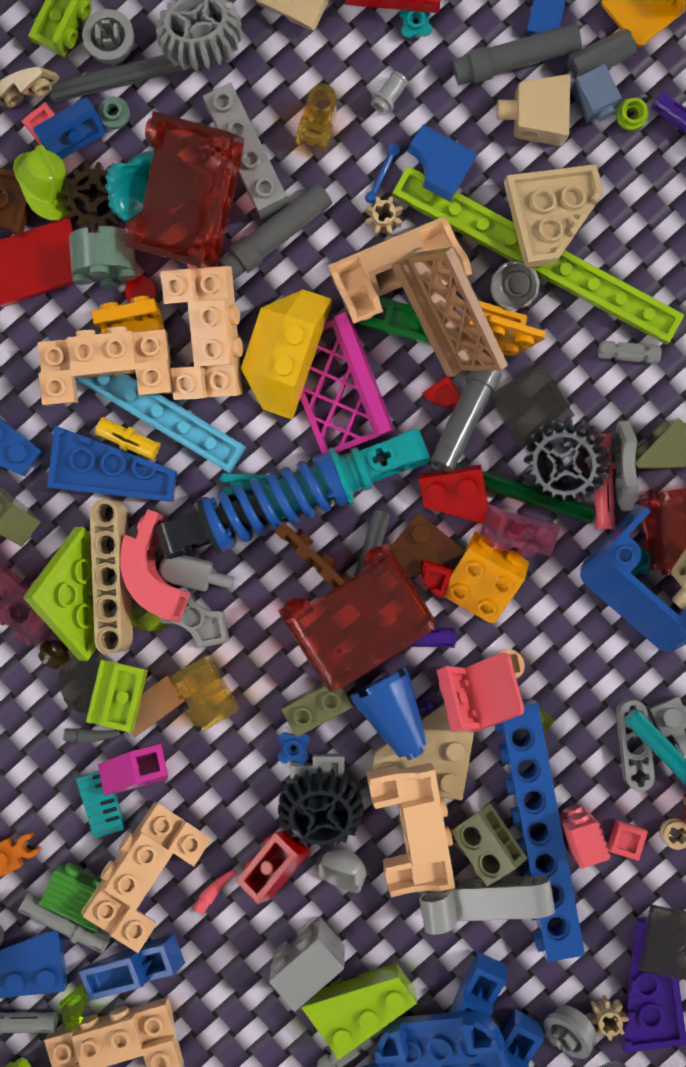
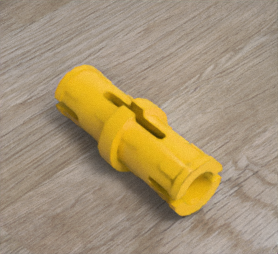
M105 417L100 419L95 429V435L118 444L119 449L124 451L129 449L148 458L150 461L156 458L161 443L136 433L135 428L130 426L125 428Z

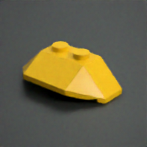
M302 289L260 309L241 370L263 410L293 420L333 299Z

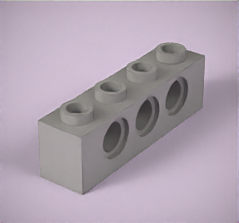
M230 82L204 95L203 99L258 216L263 221L286 207L288 199Z

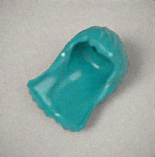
M161 149L142 152L134 156L128 163H112L111 167L107 169L108 174L105 176L108 182L105 188L109 192L107 198L110 200L108 206L113 214L117 215L124 222H128L144 209L162 208L167 210L184 204L190 198L194 186L193 171L189 168V165L179 156Z

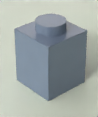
M605 64L577 77L570 90L586 123L595 119L601 122L611 117L616 112L615 108L622 98Z

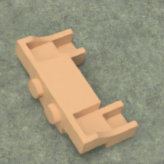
M444 216L327 265L353 324L370 319L372 316L383 312L379 296L402 287L392 264L415 248L422 247L424 251L453 247L466 276L472 274L469 258L458 243L450 224ZM442 259V266L450 271L445 259ZM439 277V281H440L443 285H447V284H448V283L445 282L442 278Z
M232 266L160 271L164 304L188 302L194 366L170 368L173 399H200L243 394L240 364L243 344L241 338L238 337L237 325L240 322V311L238 306L235 305Z
M111 327L107 329L108 333L95 334V330L76 331L75 337H67L65 340L38 342L41 373L38 374L42 405L53 406V404L78 403L75 378L82 379L136 373L139 396L173 393L167 331L163 329L132 332L127 331V327Z
M431 762L404 769H399L395 765L366 772L371 802L374 808L378 809L398 804L406 854L382 860L387 889L391 898L413 892H442L454 889L455 883L448 848L453 846V840L449 827H445L443 818L448 816V810L444 798H440L436 771Z
M154 801L134 833H128L119 846L121 852L114 862L109 861L100 875L102 881L81 910V915L108 932L111 937L139 953L157 925L153 919L137 910L142 900L173 853L194 867L212 839Z
M168 997L129 1009L128 1006H121L112 1010L108 1015L101 1017L90 1015L82 1019L78 1024L57 1029L56 1033H48L44 1039L52 1067H107L141 1056L144 1057L146 1067H183L184 1064L176 1035L173 1011Z

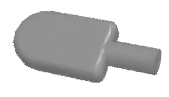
M186 555L174 559L164 558L159 566L160 574L166 582L202 592L207 591L209 584L232 589L235 578L212 572L213 564L210 561Z

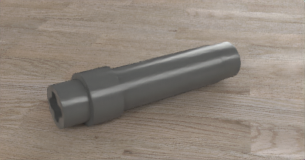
M574 23L487 48L485 46L468 51L466 56L452 60L456 83L458 86L473 82V84L491 80L493 76L581 50L580 30L578 25Z
M319 183L315 184L247 237L243 236L229 247L230 251L218 261L222 266H232L233 280L245 271L247 273L251 272L263 262V258L332 205L330 196Z
M483 350V352L491 358L490 354L486 350ZM469 371L465 380L466 385L431 457L430 463L446 472L454 471L490 395L494 394L502 377L501 371Z

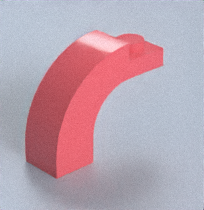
M147 509L146 514L138 522L136 539L124 535L120 550L121 574L129 593L140 606L156 616L179 623L191 593L167 584L159 575L155 562L159 540L155 528L167 522L169 518Z

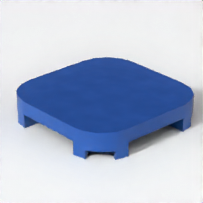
M473 1011L408 1016L393 1020L384 1028L375 1051L376 1064L382 1063L384 1067H510L504 1038L499 1027L489 1017Z

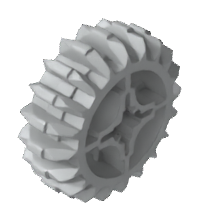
M177 0L176 3H167V10L160 11V19L156 21V38L163 55L172 62L173 66L181 65L183 70L193 67L197 72L200 67L204 66L209 70L210 65L214 63L221 66V60L223 58L231 59V52L238 50V43L242 40L240 16L237 14L233 3L227 0Z

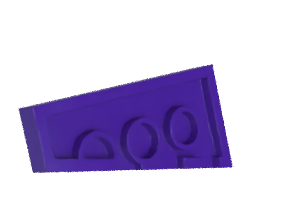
M667 914L636 918L625 1010L629 1021L624 1022L621 1046L624 1053L686 1045V1030L671 918Z

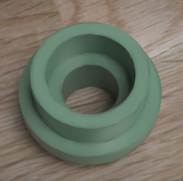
M114 96L108 97L101 102L98 108V116L107 128L120 129L129 121L130 109L123 99ZM112 108H118L119 110L116 115H108Z

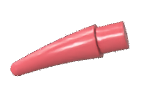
M233 869L212 882L199 895V899L193 906V909L203 915L208 906L212 905L222 888L236 876L237 871Z

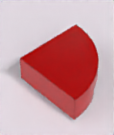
M446 376L422 392L427 401L444 408L455 407L461 395L449 376Z
M422 559L420 572L425 585L433 594L444 598L453 568L450 565Z

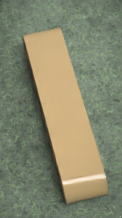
M100 499L93 503L90 510L94 641L99 652L111 655L127 650L133 641L132 596L124 583L120 568L122 541L124 535L129 536V513L126 505L119 500ZM109 506L113 508L114 512L113 518L110 521L107 520L105 515L106 509ZM110 537L115 543L112 552H109L106 546L107 540ZM110 569H113L116 574V580L113 584L109 582L107 577ZM111 600H113L117 605V612L115 615L111 614V612L109 611V603ZM111 632L118 636L116 647L110 642Z

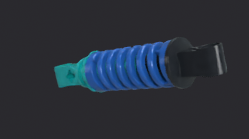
M418 429L410 430L393 439L361 451L357 447L352 448L350 453L340 456L332 447L328 449L329 451L315 455L312 459L313 467L309 468L305 461H299L296 466L297 473L293 474L289 467L281 469L282 479L277 480L273 473H267L265 475L266 484L262 486L257 479H251L249 487L252 495L247 496L241 485H235L233 492L236 501L230 502L227 493L219 491L217 497L220 507L217 506L214 497L209 499L208 497L201 496L197 498L198 512L164 522L155 528L165 559L181 557L192 550L211 544L219 555L236 545L237 535L243 542L251 541L253 537L252 527L259 536H265L269 529L268 521L276 530L284 522V518H287L291 524H297L300 521L299 512L301 511L307 518H313L316 514L315 506L317 505L323 512H329L331 510V500L333 499L335 504L340 506L354 504L353 493L361 489L370 490L372 489V483L406 470L418 468L431 460L421 433ZM383 456L384 460H387V465L381 466L377 462V457Z

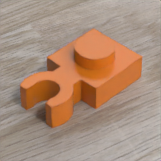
M33 831L23 834L16 844L11 836L0 841V877L21 868L24 865L21 857L33 858L41 851L40 846L35 849H29L26 846V840L35 835Z

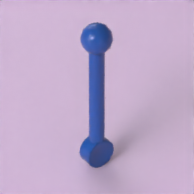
M395 143L388 146L386 161L372 190L365 195V200L369 204L375 203L376 194L393 158H396L400 153V147Z

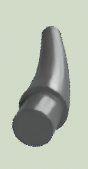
M65 728L63 741L75 742V744L98 742L118 737L120 732L118 730L96 731Z

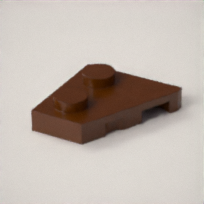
M418 512L380 558L379 562L404 581L421 573L420 565L422 559L442 564L462 555L465 550Z

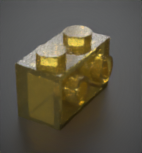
M209 654L171 676L174 680L171 685L179 699H185L190 708L187 710L189 718L196 727L200 725L203 732L235 714L240 708Z

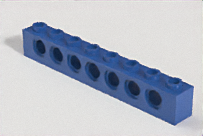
M532 698L522 700L524 705V713L494 726L496 733H502L504 745H499V753L502 764L508 765L509 776L504 777L508 796L513 795L515 807H511L510 812L514 827L519 826L521 838L516 839V842L527 857L525 860L527 869L522 870V876H547L550 878L551 886L556 887L553 894L555 913L545 918L531 919L532 921L536 920L538 931L533 932L537 952L542 951L547 962L585 956V950L539 705ZM519 728L526 729L527 737L524 741L520 743L512 741V734L515 730ZM523 760H531L533 762V767L528 773L518 772V766ZM528 792H538L539 796L535 803H524V797ZM543 823L544 830L540 834H530V828L533 824ZM540 855H550V860L546 865L538 866L535 864L536 859ZM554 917L562 918L561 923L557 927L551 928L547 926L550 919Z

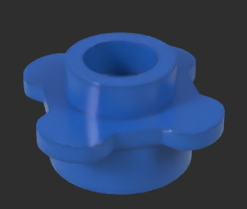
M283 732L279 736V742L281 743V751L278 753L279 761L284 764L288 761H297L299 764H305L309 759V755L306 753L307 744L310 741L309 736L304 733L296 738L295 734ZM292 745L297 747L295 751L291 750Z

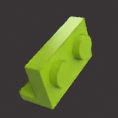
M45 0L30 30L29 39L31 42L65 58L68 50L72 49L77 42L78 30L82 21H86L91 13L92 1Z

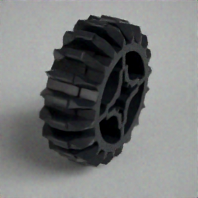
M567 417L564 420L563 426L558 419H554L551 422V427L544 424L540 427L541 434L535 432L531 436L534 443H529L525 449L530 455L524 458V462L533 466L529 467L525 472L526 475L536 476L532 480L531 486H537L539 483L543 486L540 490V495L550 491L552 492V501H556L558 496L562 495L564 504L569 503L572 496L578 503L582 501L583 494L590 498L595 493L594 488L601 489L603 487L602 479H607L610 474L604 467L610 466L612 459L603 456L609 453L610 447H600L599 444L605 437L603 434L598 435L596 438L592 435L596 429L594 425H591L586 431L583 429L584 420L582 419L576 423L575 427L571 417ZM566 437L577 441L571 446H564L559 442L555 444L551 440ZM584 447L591 456L592 470L587 468L588 464L582 459L581 452ZM574 450L573 461L560 470V467L563 465V459ZM544 451L547 453L546 457L553 463L552 473L548 471L545 465ZM570 475L575 479L581 478L583 481L567 483L559 479L562 476Z
M321 767L318 768L317 773H311L306 769L304 777L295 774L293 782H286L284 791H281L278 805L281 828L286 829L288 838L295 837L297 845L305 841L309 849L314 844L319 845L321 850H323L325 844H330L335 849L338 840L346 843L348 835L355 836L357 827L361 826L364 812L362 794L360 789H356L354 780L347 781L345 773L336 776L333 768L328 773H323ZM338 800L345 806L344 810L338 807L336 803ZM297 807L303 809V813L306 814L305 817L298 812Z

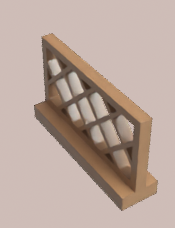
M422 247L415 248L392 264L446 376L454 377L461 371H502L508 366L453 247L424 251ZM442 259H445L450 271L442 266ZM439 277L448 283V288L439 281ZM456 291L462 295L464 301L456 295ZM453 306L462 313V317L453 310ZM470 320L476 324L477 329L469 323ZM467 335L476 342V346L466 338ZM483 348L490 354L491 358L483 352Z

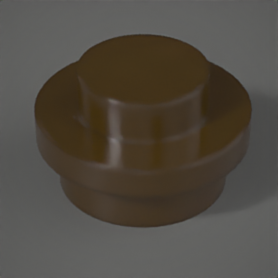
M47 640L40 646L38 657L43 664L50 668L59 669L61 665L67 664L70 659L67 647L60 641Z

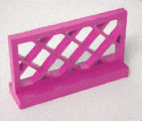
M346 311L334 316V319L325 323L323 332L333 328L337 337L336 343L332 351L318 345L317 349L330 354L324 371L310 367V370L322 376L315 392L303 388L300 397L321 453L329 451L324 440L329 427L344 433L340 445L334 447L337 453L395 432L356 328ZM339 346L341 347L344 356L337 353ZM335 357L345 360L348 365L344 380L328 374ZM350 376H352L355 385L348 383ZM326 377L342 383L335 401L320 395ZM346 386L356 389L360 396L355 409L339 403ZM307 393L313 395L311 402L309 401ZM318 398L333 404L326 421L316 417L313 408ZM362 404L366 414L359 412ZM338 406L353 412L346 430L331 424ZM357 415L369 420L373 432L364 436L350 432ZM318 422L324 424L322 431L319 427ZM349 435L357 438L346 443Z

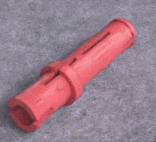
M603 434L605 439L599 445L600 447H610L609 453L603 456L612 459V434ZM612 460L610 466L604 467L610 474L607 479H602L603 487L601 489L594 488L595 529H616L613 469H616V462Z

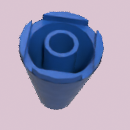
M402 667L396 670L397 673L391 676L389 674L384 675L358 690L359 694L352 693L350 698L399 758L406 756L407 760H411L425 752L423 746L427 744L409 672L406 667Z

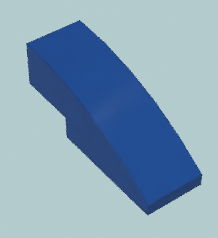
M175 934L145 942L139 953L129 948L82 968L79 974L88 998L91 1001L139 989L148 981L172 976L185 964Z
M477 952L449 1012L473 1011L490 1018L493 1014V1004L507 981V965Z
M514 1009L501 1032L510 1067H529V1062L544 1041L543 1023Z

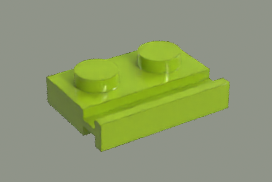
M101 660L86 722L129 733L133 732L148 669Z

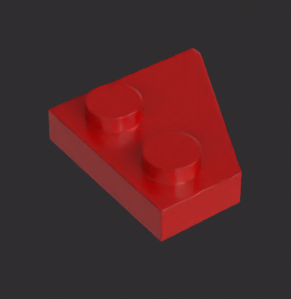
M482 465L455 468L453 472L442 470L419 474L418 481L424 508L484 525H491Z

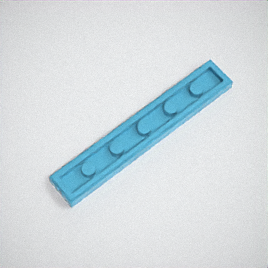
M127 374L117 375L118 377L75 378L78 382L229 473L232 472L246 449V446L159 393L139 396L137 380Z

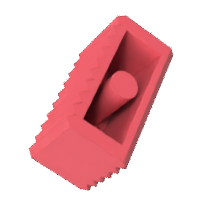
M572 805L565 808L563 813L559 814L562 833L569 853L580 868H586L609 860L611 855L608 853L609 849L602 834L603 830L599 827L600 823L581 805Z

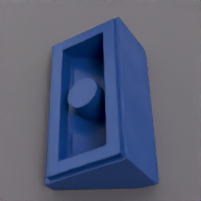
M83 98L33 128L45 149L54 152L61 160L108 133L88 98Z

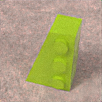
M394 963L359 974L357 978L344 982L340 980L333 982L331 986L320 989L301 1008L339 1060L416 1005L417 999L415 987L399 965Z

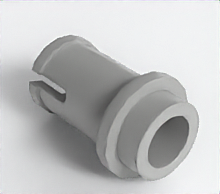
M393 71L380 91L374 92L372 95L371 105L383 115L387 112H392L394 102L404 88L408 86L407 79L401 73Z

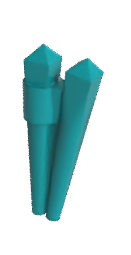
M222 474L219 478L223 484L231 485V487H225L222 490L227 493L228 498L235 497L233 492L235 485H241L245 493L251 492L249 487L251 479H257L261 486L266 484L265 475ZM275 475L276 479L279 480L280 476Z

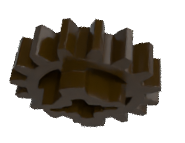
M101 162L96 163L95 169H91L88 163H84L83 172L80 173L76 168L73 169V173L76 176L74 180L69 178L64 180L69 186V190H61L63 197L68 199L62 203V206L66 211H70L67 216L72 222L78 221L77 225L80 229L87 228L89 225L92 233H97L99 226H109L110 223L117 227L120 226L117 215H114L108 206L110 202L107 198L109 192L105 188L107 181L105 176L108 174L107 169L111 165L104 171ZM78 204L86 207L87 215L79 210Z

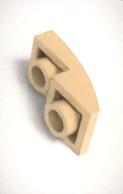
M255 0L261 7L284 15L290 22L315 31L329 2L328 0Z
M32 67L15 72L0 80V106L11 109L23 101L24 95L39 99L47 95L52 90V85L60 78L57 73L42 67Z

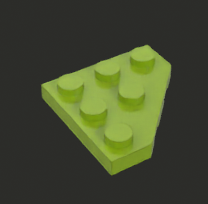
M75 527L23 597L79 661H88L96 649L94 641L91 535L84 527Z

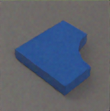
M424 124L410 143L407 151L417 158L424 169L425 180L422 187L448 201L452 200L477 157L476 152Z

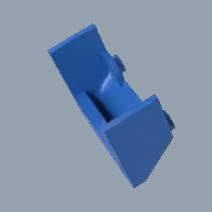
M636 504L633 510L616 526V529L583 562L580 567V578L588 588L661 651L672 652L686 645V607L677 614L630 573L640 562L641 550L639 545L629 535L651 512L647 507Z

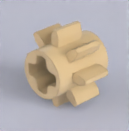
M376 196L374 207L366 206L365 212L372 217L365 220V226H373L376 237L380 232L387 233L389 237H392V228L394 226L401 228L402 220L396 216L402 213L403 208L402 206L395 208L392 203V196L388 198V201L381 200ZM384 212L389 214V217H386L384 221L379 220V216H382Z
M603 995L601 1000L590 1002L592 1013L586 1014V1017L594 1024L596 1036L603 1033L608 1037L609 1041H612V1036H616L619 1033L624 1034L622 1029L623 1022L629 1021V1018L625 1012L621 1011L623 1006L618 999L612 1003L607 999L606 995Z

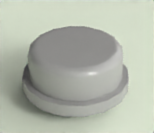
M104 9L96 11L88 17L83 26L82 39L85 48L92 57L104 64L116 65L125 61L133 51L135 35L131 22L124 14L117 10Z
M565 1005L558 1007L554 1013L548 1014L543 1023L544 1029L557 1048L574 1058H588L596 1038V1031L591 1021L577 1009Z

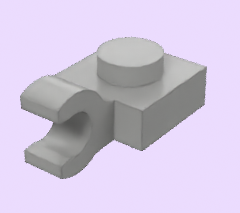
M673 696L647 708L656 728L665 737L670 736L675 748L685 756L686 733L684 729H686V711L679 696Z
M313 754L312 763L299 764L297 761H291L290 779H293L295 774L304 777L306 769L311 773H317L319 767H321L323 773H328L333 768L336 776L344 773L345 756L344 754Z

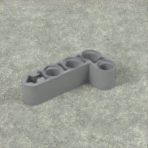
M547 876L502 877L488 887L482 879L454 880V889L442 892L425 891L419 899L425 932L432 935L451 931L458 921L545 918L555 913L550 878Z

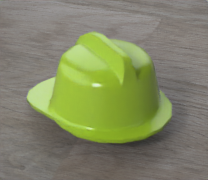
M43 145L36 146L31 152L20 154L14 160L13 171L31 210L47 220L65 218L70 211H66L62 206V203L68 199L63 197L61 190H69V186L64 181L66 177L64 162L54 152L46 150Z

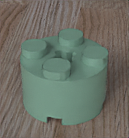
M99 226V232L88 233L87 227L75 230L69 234L71 274L74 284L86 285L96 282L100 283L102 288L119 287V281L136 279L134 240L130 231L119 227Z

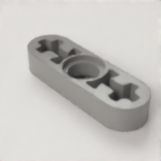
M627 698L622 700L616 708L622 775L625 783L631 789L644 792L650 789L655 781L652 750L643 742V748L638 753H630L628 751V740L638 735L632 729L625 731L626 727H630L625 723L624 719L626 716L624 715L625 712L630 711V706H633L634 709L641 711L649 720L648 711L643 703L636 699ZM645 758L644 762L638 761L639 769L646 774V777H642L640 779L641 783H637V781L631 778V775L637 773L636 764L632 761L629 762V759L642 760Z

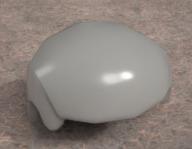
M510 261L501 265L493 274L490 291L493 300L504 309H521L530 305L538 295L540 281L533 267L525 268L524 262Z
M333 849L323 855L318 867L320 870L319 876L328 883L353 893L361 891L366 878V868L362 860L355 853L347 849Z

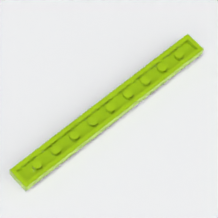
M407 165L392 193L393 198L434 220L444 216L454 231L510 261L523 262L514 222L458 192L455 193L451 201L440 197L422 187L425 180L423 173ZM565 250L556 264L533 267L537 275L666 345L670 343L684 317V314Z

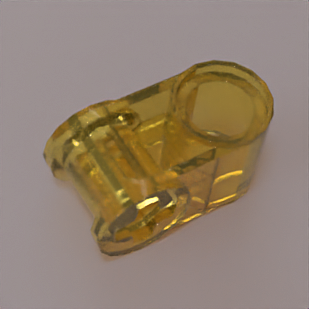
M319 84L310 90L304 114L298 126L296 145L301 146L303 143L321 148L322 152L327 153L337 113V98L331 86ZM320 99H327L331 102L330 106L325 109H319L315 106V103Z

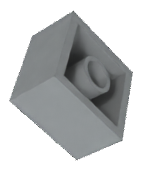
M321 917L314 923L311 921L306 922L298 930V936L291 943L283 942L273 953L274 957L270 966L269 983L294 1012L344 970L345 945Z

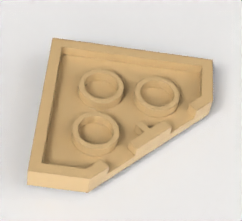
M596 164L506 176L504 186L525 268L556 264L604 193Z
M443 702L434 711L421 719L427 744L423 746L424 753L414 759L407 760L406 756L399 758L388 744H383L374 751L371 771L395 765L399 769H404L431 762L436 771L440 797L463 800L474 733L452 732L446 716L445 703Z

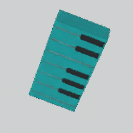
M99 770L78 776L76 781L93 838L124 830L126 825L117 795L115 793L104 796Z

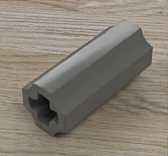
M624 28L569 55L566 62L573 81L577 77L603 64L609 69L634 57V53L637 52L636 42L631 35V31Z

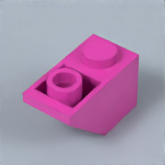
M161 744L131 751L98 764L104 796L165 781L168 778Z

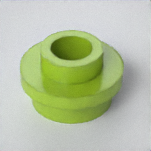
M639 98L624 100L616 112L617 122L622 128L629 131L640 129L648 119V108L645 102ZM627 112L635 113L636 119H630L627 116Z

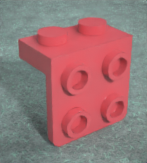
M507 653L496 654L466 668L445 666L436 670L439 679V689L443 695L447 711L446 716L452 732L475 733L524 713V705L511 658Z

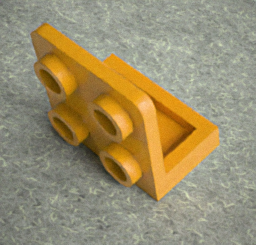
M686 0L601 1L602 7L621 30L626 28L631 31L637 48L643 47L686 12Z
M149 296L134 297L130 299L131 303L119 305L118 302L104 303L99 306L100 310L91 311L93 323L101 329L102 334L108 333L107 329L111 327H127V331L132 332L165 329L161 306L154 298L150 299ZM169 350V360H170V365H171L172 360H171V355H170V350Z
M478 300L504 355H518V353L525 349L531 348L545 340V331L526 325L527 315ZM470 320L469 323L477 329L476 324ZM467 335L466 338L476 346V342Z
M475 531L468 542L463 557L450 577L444 597L485 621L494 623L524 582L529 561L525 560L520 553L513 550L509 551L497 544L492 537L481 535Z

